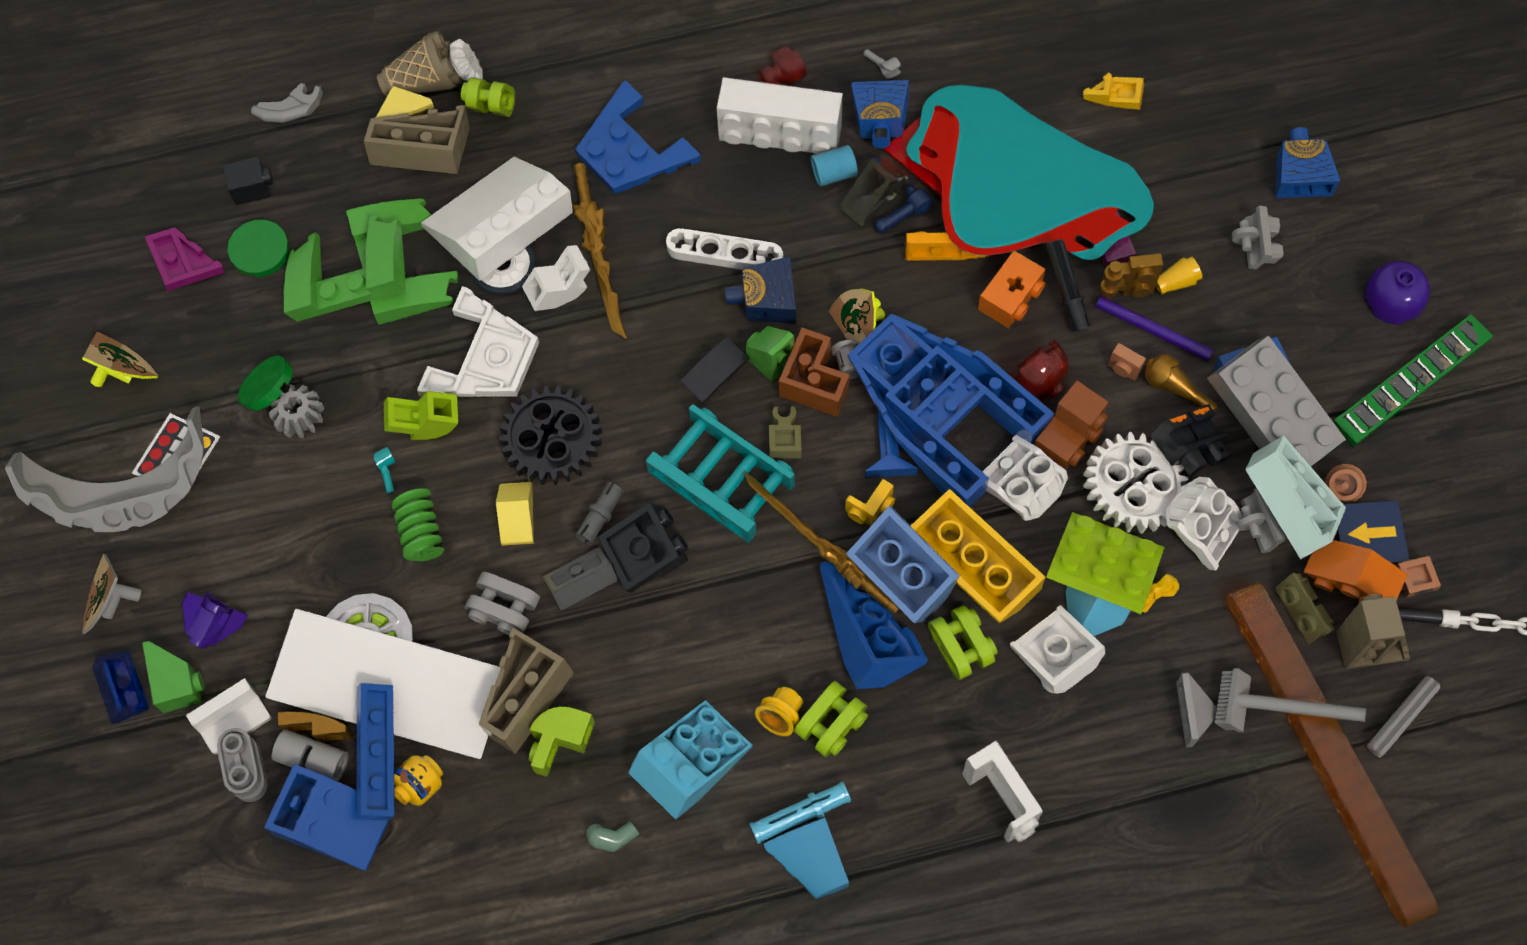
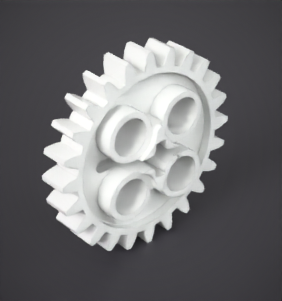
M1132 432L1128 433L1125 440L1120 434H1116L1113 441L1108 438L1105 439L1101 447L1097 446L1092 453L1093 456L1091 455L1086 464L1089 467L1083 473V476L1089 478L1083 487L1092 490L1087 496V500H1097L1098 502L1093 510L1099 511L1103 509L1105 511L1104 521L1110 517L1115 518L1114 527L1116 528L1121 522L1126 523L1127 532H1130L1134 525H1137L1140 533H1143L1147 526L1153 532L1157 530L1160 524L1166 527L1165 511L1180 488L1189 480L1188 477L1179 475L1184 469L1183 465L1171 466L1154 440L1151 443L1146 442L1144 433L1141 434L1138 440H1135ZM1133 459L1139 460L1143 466L1135 463ZM1152 469H1156V470H1157L1156 472H1153L1152 474L1147 475V477L1144 479L1143 482H1140V481H1139V479H1141L1142 477H1144V476L1146 475V473L1149 472L1150 470H1152ZM1109 474L1115 475L1119 481L1113 480ZM1129 482L1133 484L1125 491V493L1121 494L1120 496L1114 495L1120 491H1123L1127 487ZM1153 484L1159 485L1163 491L1157 490ZM1128 499L1137 502L1138 506L1132 505Z

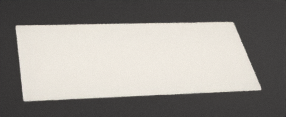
M295 609L265 697L357 724V686L360 683L393 685L394 735L481 759L488 735L478 724L491 687L495 685L501 667Z

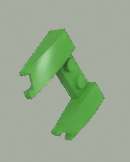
M423 198L389 201L346 210L362 268H365L369 216H379L382 219L381 222L390 224L394 219L401 222L402 235L422 230L424 228L421 222L431 216L423 207L426 205ZM457 271L406 278V291L370 301L378 325L453 304V297L446 294L449 282L458 283L459 281Z
M369 216L365 268L322 280L320 235L314 232L308 236L309 241L298 250H291L289 254L284 282V313L296 322L406 291L401 222L394 219L390 224L381 222L382 219L379 216Z

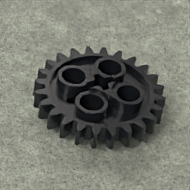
M544 386L543 394L540 395L535 389H532V398L528 399L526 396L520 395L522 401L520 406L515 403L510 404L514 414L504 413L503 415L508 423L499 426L501 433L504 434L499 437L501 446H505L501 449L503 456L509 457L507 462L510 468L517 466L516 472L518 476L527 472L529 482H532L536 476H539L541 485L546 483L547 478H552L554 485H558L560 476H563L567 482H570L571 472L581 476V465L589 468L592 466L588 456L598 457V451L594 446L602 445L601 437L597 435L603 433L601 425L597 424L600 422L598 413H593L592 403L585 404L584 395L581 394L574 399V392L571 388L565 395L562 394L560 386H557L554 393H550L549 388ZM560 412H564V413L559 417V419H558V421H557V417H558L559 413H560ZM541 413H550V416L544 420L536 419ZM569 424L579 425L574 431L565 430ZM527 440H537L535 445L531 447L523 446ZM562 450L566 452L561 458L551 457L556 451ZM543 451H545L543 457L541 459H538L537 457H539L543 453Z

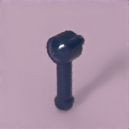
M909 186L905 190L908 196L906 204L883 219L877 220L875 222L876 231L884 234L888 229L913 213L918 216L927 212L933 204L932 199L924 189H915L913 186Z

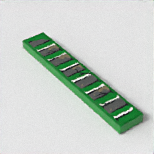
M1470 314L1341 414L1333 423L1345 439L1355 447L1493 338V335Z

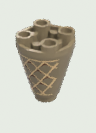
M440 31L430 32L384 67L382 73L377 74V81L383 94L388 96L393 86L418 94L454 89L464 83V80L458 75L450 59V40L444 41Z

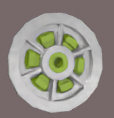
M375 593L354 595L338 603L326 616L327 618L413 642V626L405 610L391 598Z

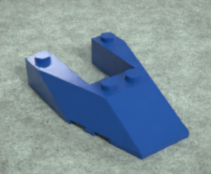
M890 314L848 354V359L896 441L943 495L950 489L965 504L971 507L986 492L989 477L947 442L944 437L978 405L1011 435H1018L1034 445L1038 436L1053 419L1054 413L983 352L978 350L973 352L957 345V341L947 337L945 339L927 332L928 329Z

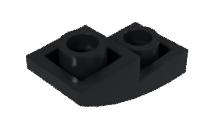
M726 337L705 355L682 378L681 382L702 403H705L750 358L729 337Z

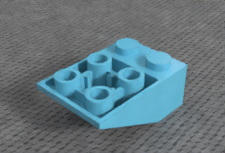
M705 700L638 752L628 773L670 815L677 819L696 804L753 745Z

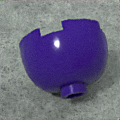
M1405 261L1388 262L1377 268L1364 289V300H1367L1369 306L1374 310L1372 314L1385 323L1396 325L1418 318L1430 297V284L1425 273L1418 266Z

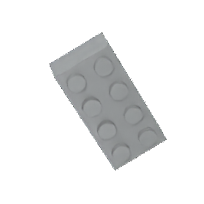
M1269 335L1252 343L1207 377L1208 381L1259 449L1284 435L1305 461L1312 466L1346 440Z

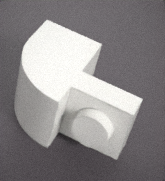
M577 245L567 246L554 266L534 268L522 288L535 311L557 308L576 299L587 289L584 278L590 271V268Z

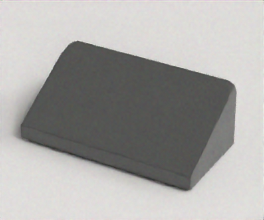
M598 547L543 576V579L558 607L564 610L615 583L617 576L611 563L601 548Z

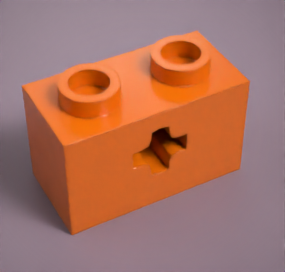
M1013 251L981 294L978 310L1007 328H1010L1015 320L1020 322L1029 308V305H1027L1032 297L1038 298L1046 283L1043 282L1045 269L1018 252Z

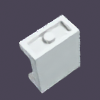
M997 741L967 758L962 775L969 786L987 775L1016 819L1007 828L1004 835L1006 841L1010 842L1016 838L1018 842H1021L1035 832L1034 828L1039 825L1038 820L1043 810Z

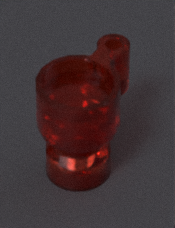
M788 45L771 53L775 64L773 67L766 66L758 71L762 83L779 85L781 82L792 84L807 76V70L801 56L795 49L791 50Z

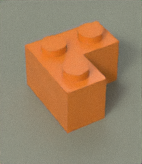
M1335 540L1313 552L1304 570L1305 574L1315 579V586L1329 592H1333L1334 588L1340 589L1341 593L1359 599L1358 604L1362 601V598L1373 594H1382L1383 598L1395 596L1397 601L1408 575L1372 549Z

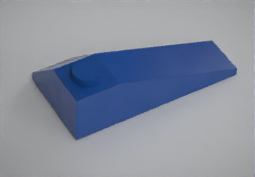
M822 562L819 567L843 662L856 689L886 687L927 663L928 659L916 636L908 627L902 628L892 617L893 614L860 586L858 589H855L854 586L849 584L837 571L833 563Z

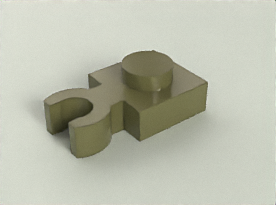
M774 407L772 411V422L774 425H769V457L801 458V425H794L796 422L795 407H790V415L787 417L780 416L778 414V407Z

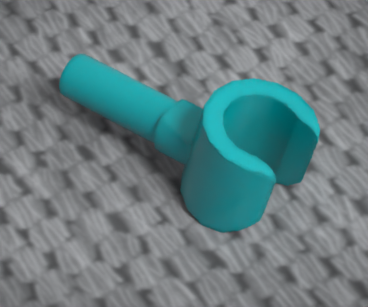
M385 447L374 454V460L383 476L387 494H392L395 491L387 467L396 462L389 449Z

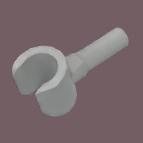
M865 50L864 56L880 67L884 78L891 79L901 73L898 69L900 62L896 57L885 61L870 50Z

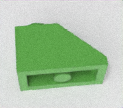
M767 326L761 332H755L746 343V355L750 358L748 361L774 383L781 376L793 349L794 335L789 331Z
M143 642L153 705L161 712L166 713L201 703L200 691H203L205 687L200 671L196 672L187 662L152 642Z

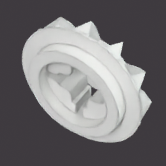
M460 39L452 42L449 54L458 75L466 82L471 77L483 79L482 68L475 56V52L470 49L467 43Z

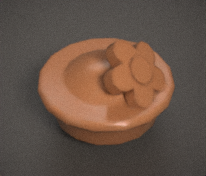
M1351 464L1335 466L1329 471L1325 484L1336 497L1346 504L1361 498L1366 490L1367 483L1363 472Z

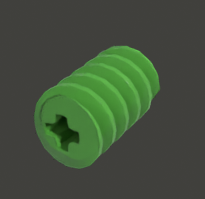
M425 488L407 491L396 497L391 504L392 510L395 512V522L398 524L397 531L401 535L400 543L404 547L402 550L403 556L410 561H428L437 558L444 552V548L434 547L442 542V538L439 535H432L439 530V526L436 523H430L436 519V514L434 512H427L433 508V502L425 500L431 495L430 490Z

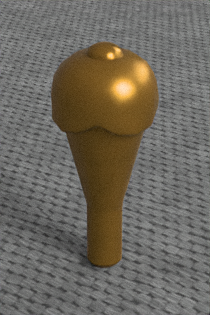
M1159 354L1147 361L1145 378L1155 389L1159 390L1162 388L1192 401L1198 407L1210 404L1213 411L1217 408L1216 403L1194 386L1179 367L1180 362L1173 356Z

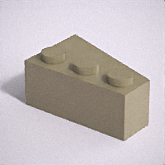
M456 106L455 111L438 113L437 109L428 110L427 115L409 117V113L371 118L364 138L369 164L457 174L470 130L466 106Z
M1373 594L1362 598V601L1353 609L1352 613L1336 631L1345 669L1410 660L1406 636L1395 596L1383 598L1382 594Z
M512 627L509 635L511 640L505 656L501 658L499 664L501 667L495 685L491 687L478 725L489 738L516 754L530 735V728L539 715L548 710L574 672L563 657Z

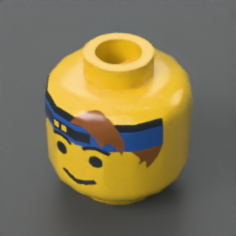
M426 755L423 757L411 756L394 772V796L404 805L408 802L415 806L423 805L442 786L441 776L443 773L441 768L433 759Z

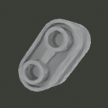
M482 572L476 586L483 593L481 597L470 595L464 607L469 612L468 617L480 624L485 625L487 621L498 625L497 629L507 635H510L512 627L524 633L529 620L522 613L524 609L535 610L540 596L524 586L494 574ZM497 597L512 603L510 609L494 603V598Z
M232 728L226 730L217 742L224 784L240 800L245 802L257 801L265 794L268 786L260 746L242 729Z

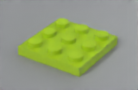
M1072 512L1046 578L1141 614L1164 547L1155 544L1151 540L1126 533L1119 528L1097 522L1088 516Z

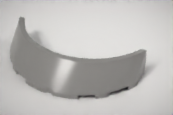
M200 407L192 408L186 420L188 426L187 433L173 454L153 470L132 479L111 483H91L73 480L41 467L21 452L13 454L5 466V470L17 497L26 505L32 504L40 511L53 517L55 522L71 528L73 525L91 528L94 532L126 531L132 526L141 527L161 518L181 499L183 500L199 473L204 454Z

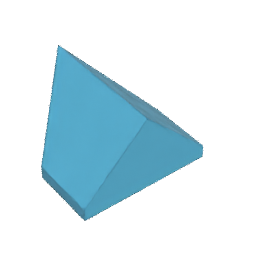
M1069 586L1065 591L1067 612L1093 636L1122 625L1131 611Z

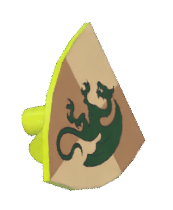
M862 288L851 289L841 294L829 310L830 315L846 339L856 340L858 344L876 328L877 321L885 318L883 309L879 308L881 303L875 298L874 292Z
M96 332L82 360L97 366L90 380L91 384L96 387H102L107 375L128 384L132 377L141 379L158 378V374L140 355L100 332Z

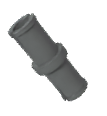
M606 482L595 503L590 504L587 508L588 514L578 531L574 534L577 540L583 544L586 542L588 546L593 545L603 525L608 524L611 520V512L624 494L623 489L618 485L614 484L611 488L612 482Z

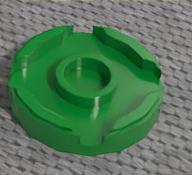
M252 220L242 224L233 232L228 241L227 252L231 263L241 274L265 277L274 274L284 266L287 260L286 256L288 251H290V244L284 230L276 223L268 220Z
M281 356L270 357L261 362L251 371L241 385L238 393L239 403L249 411L251 409L259 411L271 405L283 392L280 389L285 382L288 385L291 381L292 365Z

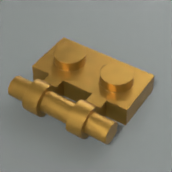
M1162 255L1131 256L1128 263L1111 262L1104 271V279L1100 285L1101 296L1111 300L1118 291H1122L1123 296L1132 295L1137 298L1154 293L1163 267Z

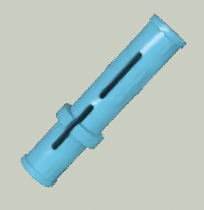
M839 782V784L817 794L811 792L807 794L808 798L754 823H749L757 843L760 844L762 841L814 817L818 819L823 818L825 812L851 802L844 783Z

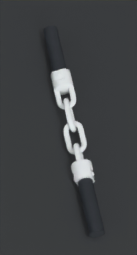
M1398 607L1401 621L1439 624V626L1458 628L1460 624H1466L1475 630L1497 632L1501 628L1517 629L1519 633L1527 635V630H1524L1526 628V623L1524 622H1527V617L1520 618L1518 621L1501 620L1499 616L1487 613L1460 616V611L1458 610L1432 611ZM1478 618L1495 619L1492 622L1494 627L1476 625L1479 623Z

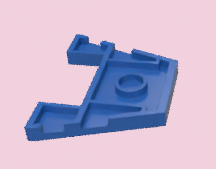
M626 80L620 85L575 149L578 158L614 194L646 183L653 176L664 172L670 174L677 171V167L688 163L694 165L701 161L700 154L683 137L658 155L631 128L624 118L644 104L643 97Z

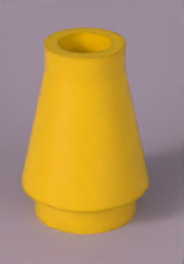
M1192 256L1187 259L1182 257L1159 276L1156 284L1158 292L1163 295L1170 291L1197 285V281L1203 277L1196 260Z

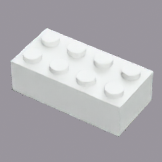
M723 78L717 104L719 140L730 144L744 143L755 145L759 148L774 147L789 152L803 151L814 154L838 148L842 126L843 93Z

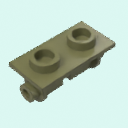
M1294 572L1276 586L1275 590L1309 645L1321 635L1327 636L1334 632L1335 629L1332 625L1335 622L1331 620L1322 604L1314 605L1313 602L1318 597L1309 584L1308 578H1303L1301 573L1295 574Z

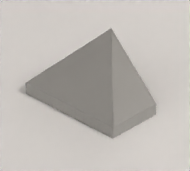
M1182 673L1176 682L1185 745L1186 747H1193L1215 720L1216 712L1218 711H1216L1217 707L1191 675L1189 673Z

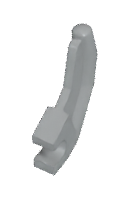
M300 83L289 94V97L283 101L260 102L257 106L252 107L251 114L265 122L279 123L308 116L319 106L323 91L321 87L315 86L314 92L306 95L308 91L306 85Z

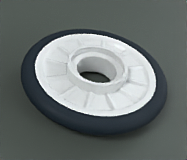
M528 245L509 259L511 264L507 269H495L480 281L471 272L470 274L473 281L488 293L496 295L511 294L522 289L526 279L532 270L536 268L535 254L530 245Z

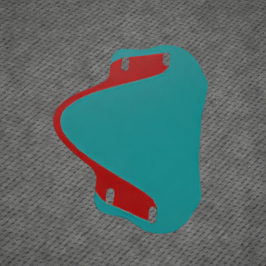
M958 85L947 86L936 91L924 103L920 126L907 145L906 151L911 160L935 173L941 181L942 215L949 238L959 249L974 255L989 256L1008 253L1036 244L1063 239L1066 249L1070 253L1081 259L1095 260L1101 257L1119 239L1143 229L1153 214L1154 202L1150 191L1133 167L1092 149L1031 115L995 89ZM935 106H942L952 112L953 116L947 118L936 112L934 108ZM926 146L935 151L938 156L930 158L920 152L919 147ZM1119 209L1126 211L1135 217V221H1126L1119 217L1116 211ZM1075 237H1084L1091 241L1094 247L1088 249L1075 241Z

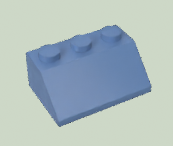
M891 506L880 515L846 553L913 623L927 621L948 598L960 577Z

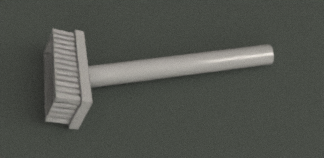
M1238 668L1233 669V671H1222L1223 676L1221 679L1223 680H1221L1222 684H1220L1221 692H1219L1220 696L1218 697L1219 704H1217L1218 708L1216 711L1218 712H1216L1215 724L1225 730L1243 732L1247 708L1361 722L1366 721V708L1250 695L1251 676Z

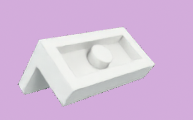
M245 678L186 715L191 725L200 732L209 749L215 755L218 754V739L226 730L239 728L249 734L271 720V715L254 688Z

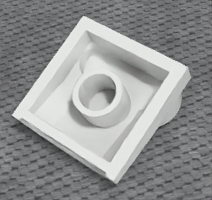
M1061 605L1018 640L1010 643V647L1041 679L1044 689L1056 694L1066 692L1091 673L1105 655V647Z

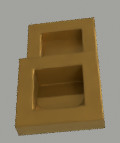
M278 712V726L282 730L288 729L296 733L312 731V736L322 743L353 740V733L346 725L326 716L305 712Z

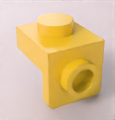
M882 479L866 504L849 495L846 499L845 511L848 512V516L853 521L859 524L866 523L871 526L881 513L889 506H893L895 498H893L894 485Z

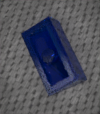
M129 650L96 657L93 664V672L111 724L122 722L147 711L149 706Z

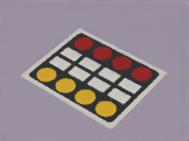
M170 413L132 474L136 476L143 475L169 458L187 433L188 426L186 420ZM203 428L204 454L201 467L221 437Z

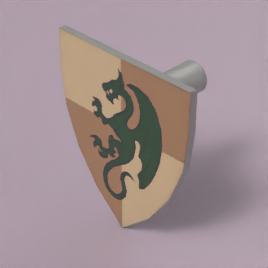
M103 554L91 585L84 614L83 634L91 630L101 616L112 619L120 598L138 602L141 596V589L116 583L118 577L106 554Z

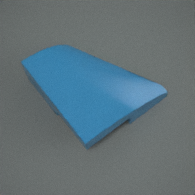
M825 818L799 827L764 843L766 852L774 856L792 877L797 878L815 899L849 888L848 878Z

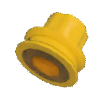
M788 687L778 688L773 696L762 699L761 705L755 711L756 718L768 731L780 736H789L793 733L794 727L799 723L800 719L797 713L803 705V700L797 692Z

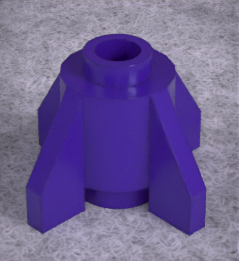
M187 591L182 601L184 632L189 635L188 641L201 648H206L207 645L215 646V644L241 628L248 616L246 613L234 608L230 610L229 606L216 600L215 596L209 592H206L203 598V596Z

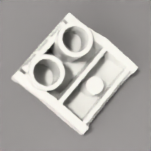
M1015 435L1012 438L1013 442L983 473L989 477L986 491L1020 514L1023 520L1027 521L1039 518L1060 497L1068 476L1066 470L1056 464L1040 448Z
M1198 477L1181 487L1165 511L1167 526L1174 529L1182 541L1197 555L1203 565L1215 571L1219 567V561L1239 532L1237 522L1244 518L1234 500L1228 497L1224 490L1219 489L1207 477Z

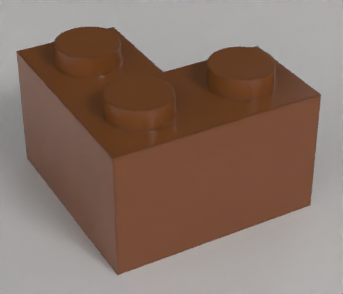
M801 328L779 379V397L838 417L849 391L850 375L826 367L831 354V337Z
M1076 381L1058 403L1054 418L1038 436L1034 445L1065 470L1070 465L1075 468L1086 453L1083 448L1088 442L1094 444L1104 430L1102 426L1108 419V415L1105 412L1109 402L1079 381Z

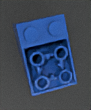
M294 764L264 828L278 838L367 871L389 820L357 819V790Z

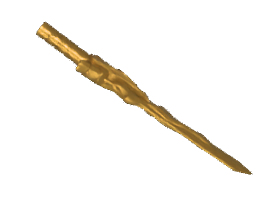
M578 163L574 165V172L578 185L580 205L573 204L572 208L575 211V216L585 225L586 229L582 235L584 243H581V247L591 252L611 330L627 339L619 313L618 294L613 292L609 279L610 264L605 261L603 255L606 249L604 245L606 227L604 226L605 210L603 208L598 210L596 202L590 199L591 194L586 175V166L584 163Z
M744 472L748 484L782 514L800 534L817 547L820 556L833 563L837 571L849 584L854 586L855 589H858L860 586L893 615L897 613L900 608L846 555V551L830 543L827 539L820 538L813 528L802 522L784 502L774 497L759 481L747 472Z

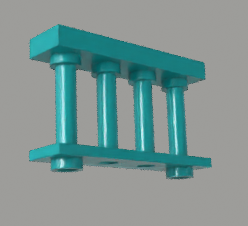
M692 404L689 408L690 421L694 424L668 455L661 457L653 451L646 459L647 471L744 541L750 543L756 535L754 516L766 500L756 492L744 509L740 508L737 510L728 504V498L744 480V472L749 473L756 466L768 474L769 478L763 486L771 494L780 483L789 490H792L795 486V474L787 463L781 460L776 462L718 422L717 417L706 408L699 409ZM704 431L719 440L693 473L685 474L678 469L677 463ZM730 448L744 459L718 491L714 490L711 492L703 486L704 483L702 481Z

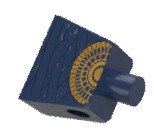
M790 257L745 267L742 269L743 285L725 287L726 305L745 304L747 320L796 323V305Z

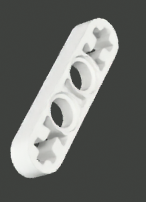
M682 228L672 230L666 238L669 255L678 260L742 270L748 266L764 263L768 254H774L772 260L783 258L781 247L772 242ZM679 240L685 241L681 248H676L675 244H678ZM694 241H697L696 252L692 250V247H694ZM707 243H714L718 246L717 252L709 255L702 252L701 249ZM742 247L748 251V255L743 259H736L731 255L732 251L736 248ZM753 250L757 251L756 261H753Z

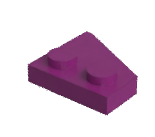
M175 227L145 236L146 244L167 291L224 273L221 262L218 260L213 261L204 254L200 246L188 241L185 235Z

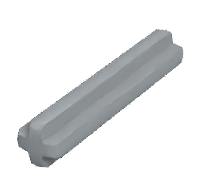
M1426 676L1367 744V749L1375 756L1382 757L1439 691L1440 684L1432 677Z

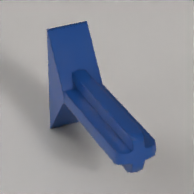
M878 410L881 460L865 471V478L917 475L918 468L899 457V444Z

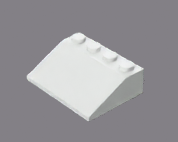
M512 157L421 222V225L480 281L573 213L570 190L550 172Z

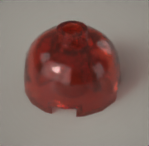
M1056 339L1048 342L1051 346L1048 350L1045 351L1041 346L1019 363L1017 367L1020 370L1017 375L1014 376L1012 372L1008 374L1037 399L1048 395L1051 399L1065 388L1062 382L1069 373L1070 364L1067 354Z

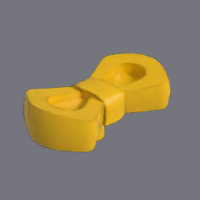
M1166 574L1158 583L1152 584L1142 612L1146 613L1154 601L1160 597L1174 596L1179 589L1177 579L1172 575Z

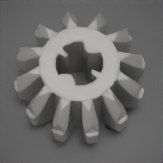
M290 384L289 392H282L279 397L280 399L275 400L271 404L273 410L269 411V417L274 421L275 429L278 432L284 431L286 437L291 438L297 433L299 437L304 438L306 430L315 433L314 423H323V417L320 413L324 411V406L319 401V396L316 392H309L308 388L304 385L296 390Z

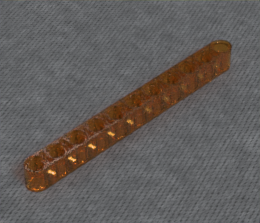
M1257 581L1226 594L1228 608L1277 698L1328 704L1263 585ZM1285 712L1396 920L1402 927L1407 928L1436 915L1438 907L1429 887L1337 719Z

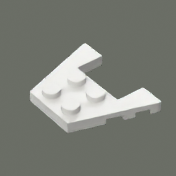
M462 286L452 309L453 314L480 323L459 374L455 375L427 366L417 392L419 396H423L426 391L456 394L457 397L517 396L539 345L538 337L508 316L505 317L496 311L487 301H482L476 297L467 287Z

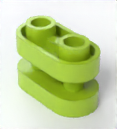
M471 77L468 83L464 82L462 85L461 100L465 101L466 107L473 111L482 113L490 111L499 116L510 117L515 103V90L507 83L494 81L491 85L483 79Z
M965 605L951 611L953 621L948 624L941 616L928 622L930 634L957 680L972 674L971 663L976 662L983 669L995 663L994 655L997 654V649L989 636L984 637L979 628L981 621L973 608L968 609ZM960 634L968 648L967 651H962L954 635Z
M837 681L832 682L794 729V732L803 740H807L812 734L816 736L819 741L815 749L825 757L830 753L836 756L847 743V739L844 737L851 728L857 731L868 717V714L865 713L867 705L860 699L855 697L850 703L842 699L846 688ZM835 709L840 715L827 729L821 723Z

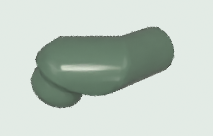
M629 821L616 831L603 828L601 824H593L587 829L586 835L589 843L594 848L614 852L636 838L639 833L632 822Z

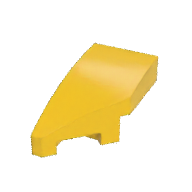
M1108 73L1098 85L1092 89L1086 88L1083 92V97L1085 100L1106 106L1140 110L1144 79L1130 77L1112 78V75Z

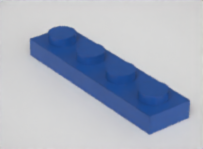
M360 683L357 686V819L391 820L394 817L393 685Z

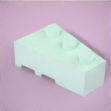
M1283 435L1253 453L1245 470L1300 559L1331 543L1346 507Z

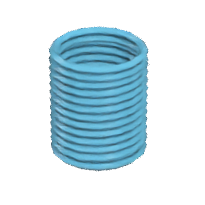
M849 145L818 153L811 157L812 169L816 181L821 187L857 176L856 160Z

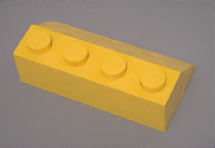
M950 489L911 525L960 575L956 584L999 624L1019 612L1042 589L1045 576Z

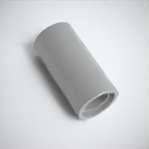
M284 729L280 733L272 751V760L291 768L295 764L337 782L341 779L349 758V754L346 751L288 729Z

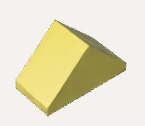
M393 86L376 118L409 113V117L427 115L428 110H433L434 106L430 98Z
M532 482L500 484L496 508L501 545L534 544Z

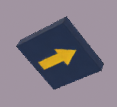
M1398 501L1343 504L1346 509L1336 531L1337 541L1372 549L1395 566L1398 563L1410 561Z

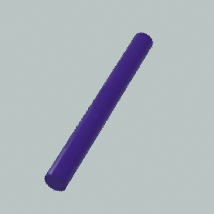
M1100 296L1096 304V308L1206 361H1209L1214 351Z

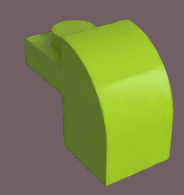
M426 391L418 401L387 397L383 402L384 431L410 434V440L439 438L450 433L458 424L456 394Z
M555 707L543 712L536 718L531 725L530 731L533 737L540 741L539 743L534 742L529 754V761L532 762L531 767L536 774L548 777L559 746L580 753L585 752L595 724L592 714L570 707Z

